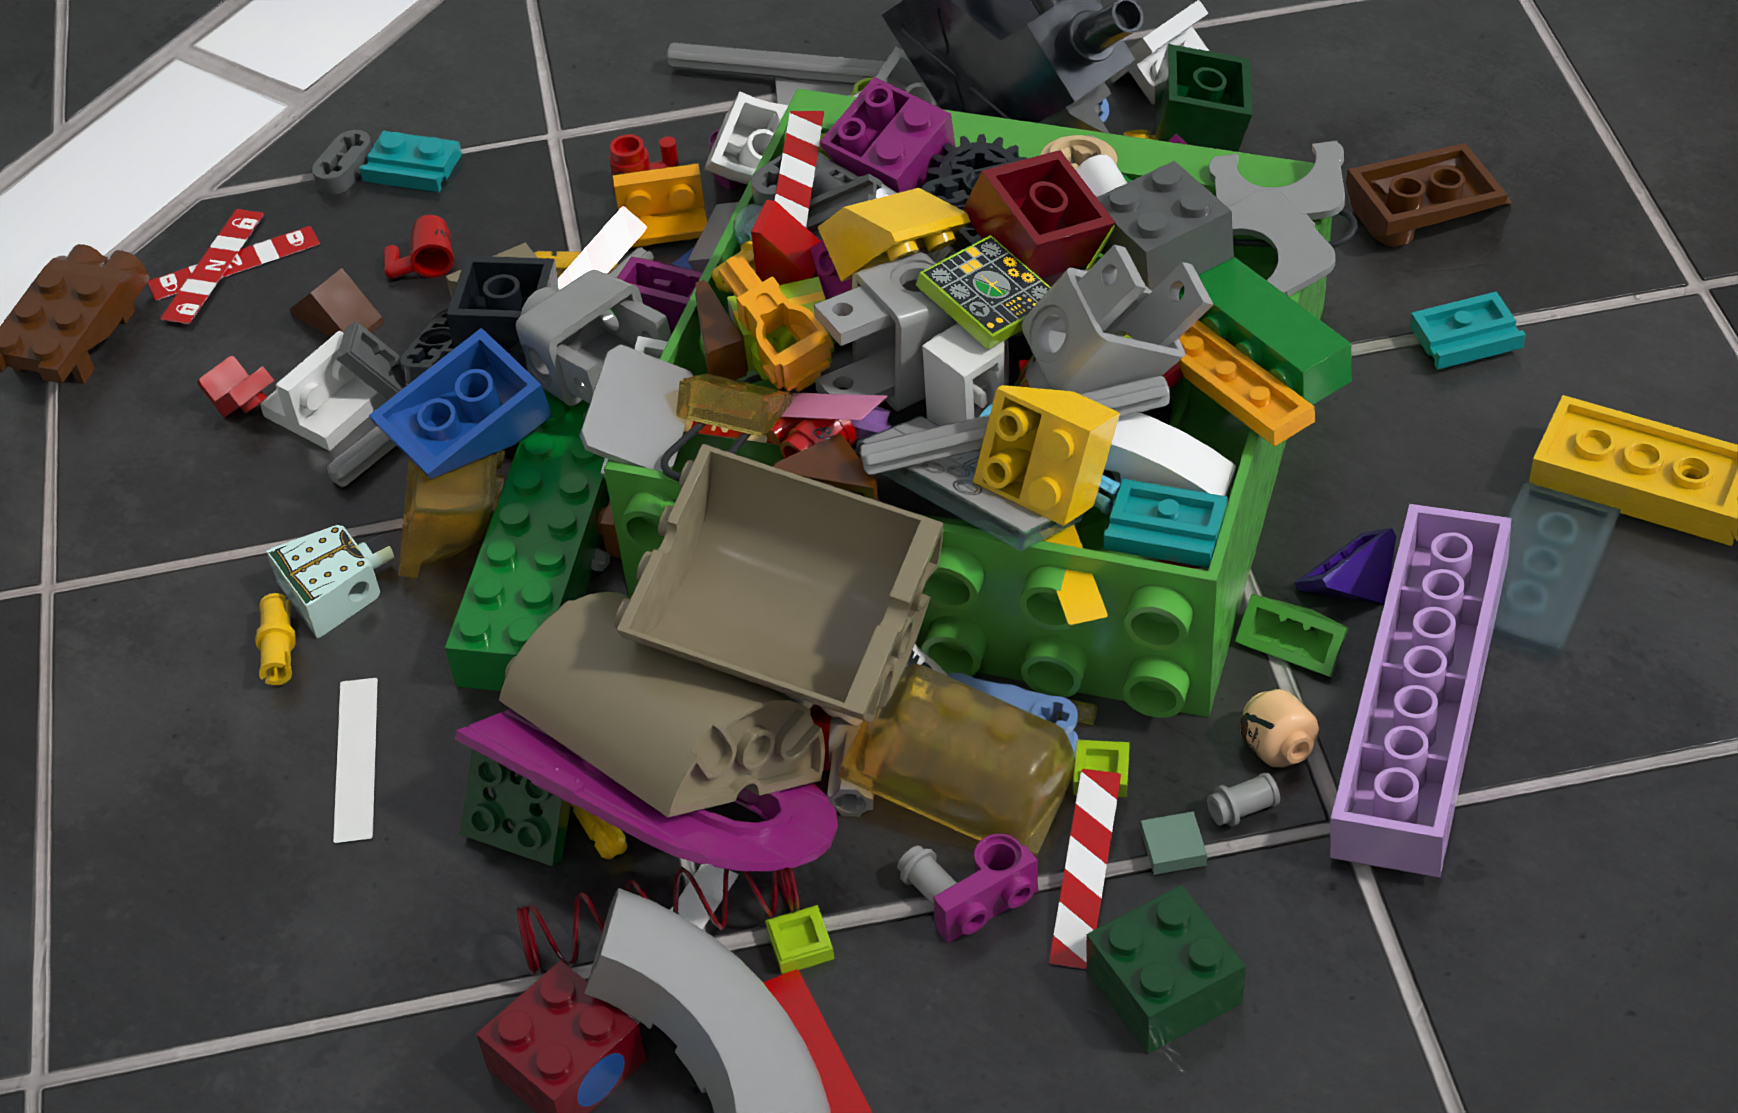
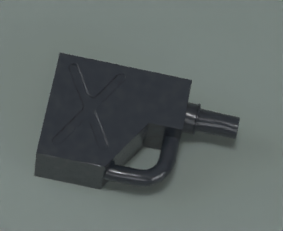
M902 0L881 15L941 109L1038 123L1076 102L1136 59L1123 39L1138 31L1144 20L1142 9L1135 0H1115L1104 8L1099 0Z

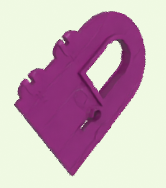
M512 709L473 723L469 727L456 730L455 740L531 780V783L570 804L579 806L657 849L675 857L702 865L710 864L714 867L737 871H774L784 869L785 867L795 868L816 860L827 849H830L837 832L836 810L829 802L827 795L814 783L759 796L744 787L734 802L757 813L766 820L759 823L734 821L721 815L707 812L704 809L667 817Z

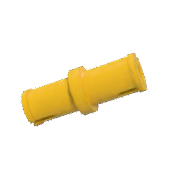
M279 593L268 594L260 600V627L255 634L256 647L260 651L259 676L261 680L265 679V683L269 685H282L291 679V650L296 644L295 630L291 627L290 619L291 600L287 599L285 601L286 596Z

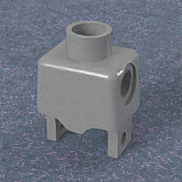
M1113 245L1089 271L1068 268L1022 322V332L1036 358L1026 370L1029 386L1031 388L1073 391L1080 394L1165 374L1185 356V351L1179 338L1214 305L1193 265L1181 262L1153 291L1145 286L1128 251L1122 246ZM1184 285V295L1180 300L1179 292ZM1129 333L1132 339L1125 338L1123 336Z
M920 252L856 272L852 275V290L814 305V317L841 346L852 342L854 361L850 365L815 378L816 391L819 394L884 395L887 397L882 402L886 401L897 412L926 398L922 345L929 342L935 335L943 333L957 324L950 315L916 286L919 273L936 264L928 255ZM838 388H849V389L840 390V389H838Z

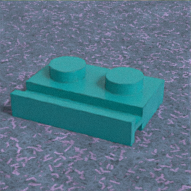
M383 131L367 156V164L361 165L359 169L364 182L440 192L442 180L448 179L462 152L459 141Z
M1497 291L1412 312L1410 319L1412 331L1428 356L1432 355L1434 357L1437 370L1524 347L1526 334L1523 330L1519 331L1517 329L1516 319Z
M1122 479L1110 515V524L1108 530L1106 529L1104 533V549L1209 568L1226 513L1228 496Z

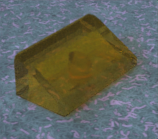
M706 373L680 380L676 413L678 417L755 436H764L773 428L791 405L793 395L790 392Z

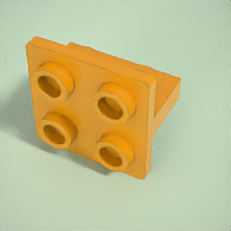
M699 163L613 175L618 211L622 206L626 207L647 226V229L631 247H645L652 244L700 238L707 224Z

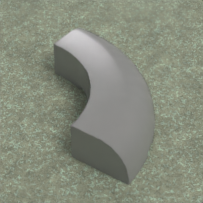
M618 888L610 904L585 994L603 1000L627 1012L645 1024L649 1029L655 1024L665 1032L677 1045L675 1053L690 1071L701 1093L707 1092L714 1113H831L820 1074L806 1043L786 1011L764 983L735 954L692 922L651 900Z

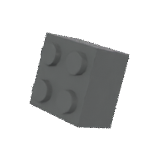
M1175 161L1097 197L1116 222L1114 231L1101 250V253L1105 255L1113 245L1125 247L1145 286L1152 291L1181 262L1192 264L1199 275L1234 258L1232 211Z

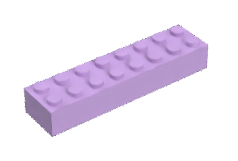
M1409 504L1331 815L1330 858L1434 877L1441 876L1508 563L1512 518Z

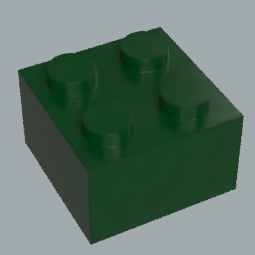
M1168 44L1155 79V138L1170 141L1177 134L1187 144L1238 152L1253 116L1250 59Z
M1182 885L1086 934V972L1147 1054L1243 1004L1246 965Z

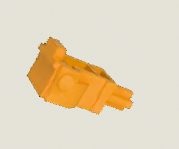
M735 256L727 259L726 266L719 269L718 273L736 296L739 321L757 340V350L759 358L763 363L761 367L772 384L774 383L778 389L784 386L787 392L794 388L797 392H800L815 383V378L820 377L821 372L830 367L828 360L831 358V349L834 345L828 332L809 309L788 301L773 276L762 282L743 256L738 259ZM785 324L797 340V343L777 353L767 340L766 335Z

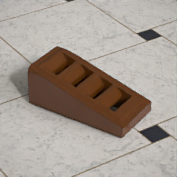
M705 280L696 282L695 297L708 376L712 386L718 387L747 376L748 365L744 340L709 283H706Z

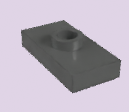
M357 321L345 328L336 360L387 400L407 386L403 380L400 365L401 356Z

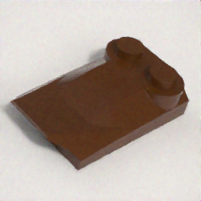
M1466 143L1350 168L1347 171L1346 187L1353 211L1371 235L1388 247H1398L1410 243L1414 238L1417 228L1486 209L1512 204L1505 190Z

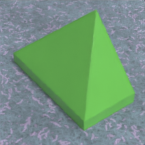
M1251 594L1235 642L1331 677L1348 627L1314 610Z

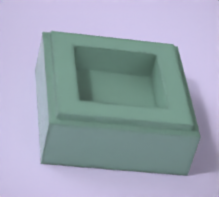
M1194 811L1141 821V835L1153 875L1207 865V852Z

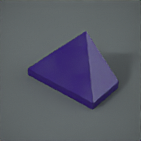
M1392 528L1363 532L1294 583L1297 589L1302 592L1385 604L1397 536Z

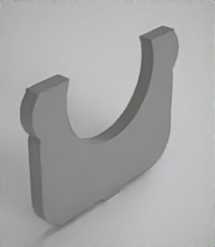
M1337 141L1312 144V151L1316 157L1313 169L1303 179L1287 186L1262 187L1248 182L1238 172V154L1215 156L1209 164L1210 177L1215 182L1217 198L1227 207L1258 190L1274 189L1284 194L1301 214H1307L1311 220L1329 218L1338 214L1345 206V192L1341 170L1344 162L1343 147Z
M1274 189L1258 190L1228 207L1232 211L1233 235L1258 237L1274 248L1278 256V264L1267 281L1288 297L1327 276L1334 269L1336 260L1333 247L1315 229V223L1309 216L1301 214L1281 192Z

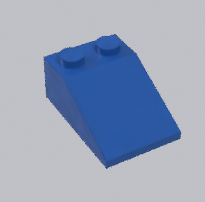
M481 328L372 412L369 417L426 476L432 479L517 444L551 417L552 413L542 385Z

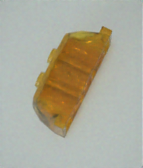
M505 449L432 479L426 476L408 458L398 569L399 576L418 578L421 565L455 556L482 539L494 502L498 503L503 489L504 474L496 473V469L502 468Z
M915 663L905 667L885 707L878 705L875 720L869 723L863 721L840 765L837 777L976 840L981 841L983 838L993 834L1012 836L1022 846L1025 845L1037 858L1074 775V750L1064 729L1060 726L926 666Z

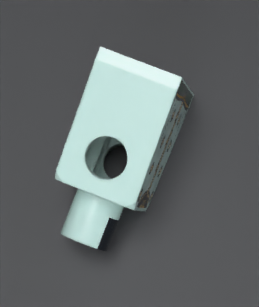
M341 525L320 530L266 551L278 585L288 599L291 600V603L317 639L378 598L380 589L374 569L394 559L392 549L381 533L357 545L345 527Z

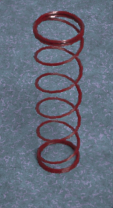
M684 867L679 868L674 880L673 912L678 914L680 875L684 872L693 885L713 924L718 929L723 930L726 926L728 915L729 869H724L723 910L722 923L720 924L695 878ZM785 867L781 870L772 871L771 911L764 902L750 873L742 871L767 916L774 917L777 910L778 875L788 910L791 913L793 910H799L800 903L792 868ZM631 879L627 882L625 891L630 892V887L633 884L640 896L648 899L636 881ZM580 891L576 895L574 902L573 944L570 962H567L561 954L539 911L531 904L527 905V907L524 905L522 908L517 907L516 915L521 940L531 975L535 976L536 973L540 975L542 970L529 915L530 909L537 918L558 959L569 967L573 966L577 956L579 903L581 897L588 905L601 932H603L604 924L593 903L583 892Z

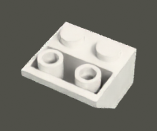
M957 323L943 333L935 335L929 342L922 345L927 420L938 426L979 417L987 406L993 404L996 389L1001 385L1009 386L1008 339L987 349Z

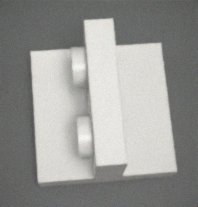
M1200 0L1184 9L1132 46L1129 50L1136 60L1110 77L1111 81L1114 83L1130 72L1153 105L1155 103V79L1168 44L1209 51L1192 27L1208 14Z
M341 331L334 334L276 384L277 389L260 403L264 417L328 451L332 450L367 419L372 412L387 401L386 398L365 384L362 379L336 360L344 335Z

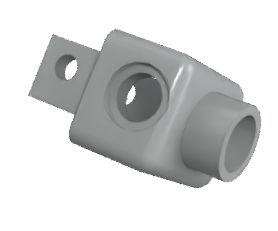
M596 269L586 271L560 290H556L553 287H544L535 291L525 302L521 316L516 321V330L530 374L542 385V388L569 406H573L582 400L590 404L605 356L609 350L620 344L634 349L638 336L667 342L671 337L666 315L643 304L638 287Z

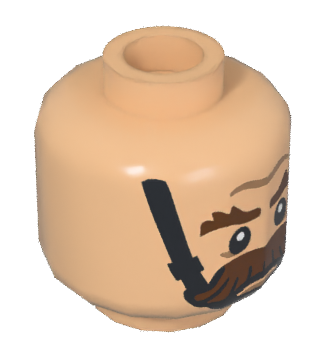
M1281 689L1264 691L1253 696L1246 703L1240 722V732L1247 745L1262 761L1271 767L1279 768L1294 765L1305 760L1313 750L1319 731L1316 717L1296 696L1287 690Z

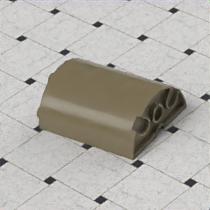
M702 444L695 461L688 460L682 470L679 480V489L681 491L674 506L668 505L661 515L658 535L664 537L662 544L657 550L653 549V552L646 551L637 569L636 579L638 584L631 599L624 598L618 608L615 617V628L619 635L634 642L868 723L875 720L878 705L885 707L890 700L917 640L931 597L922 594L928 578L938 568L943 540V522Z
M598 592L581 597L575 601H567L537 628L518 655L512 658L506 667V679L499 701L667 817L734 802L744 787L759 796L821 781L825 758L824 736L822 729L814 724L809 714L811 711L806 706L782 692L621 637L615 628V617L623 599H631L628 595L618 592Z

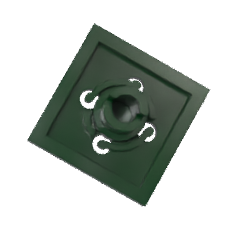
M472 749L460 835L550 866L561 861L571 804L531 783V780L520 774L515 776L516 772ZM488 788H492L493 797L489 795ZM508 822L515 827L514 830L508 826Z

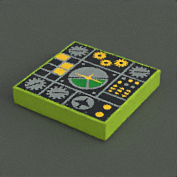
M991 235L921 271L916 286L987 349L1022 331V322L1026 315L1051 288Z

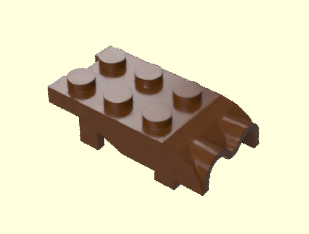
M77 244L73 246L67 256L60 255L51 259L0 325V372L3 373L7 367H12L14 371L21 373L23 370L40 372L42 380L63 383L72 371L76 383L85 384L95 369L88 350L108 338L119 323L126 324L136 310L133 302L150 280V276L146 272L143 263L133 254L123 250H116L109 257H105L98 250L86 244Z

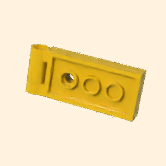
M1562 395L1534 455L1528 486L1732 546L1735 539L1738 541L1737 444Z

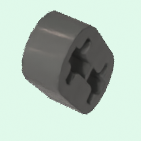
M349 130L341 133L316 160L312 167V173L316 187L321 193L335 195L345 192L360 177L359 168L361 165L367 164V156L373 148L371 138L367 132Z

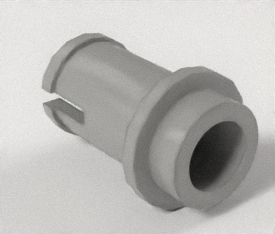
M1268 773L1260 774L1256 778L1227 788L1225 785L1217 786L1214 789V793L1207 797L1208 809L1213 820L1218 825L1227 824L1230 827L1239 824L1241 817L1269 806H1276L1280 802V794L1276 782Z
M915 846L909 849L898 862L897 869L901 872L900 879L906 885L913 884L933 905V897L957 884L936 862V854L931 849Z

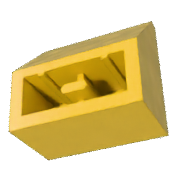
M920 188L845 206L818 226V230L842 282L852 279V275L856 272L889 261L892 262L901 257L920 252L926 254L941 250L956 241L954 233L971 221L963 210Z
M1001 385L996 389L973 483L1065 526L1094 506L1120 412L1073 391Z

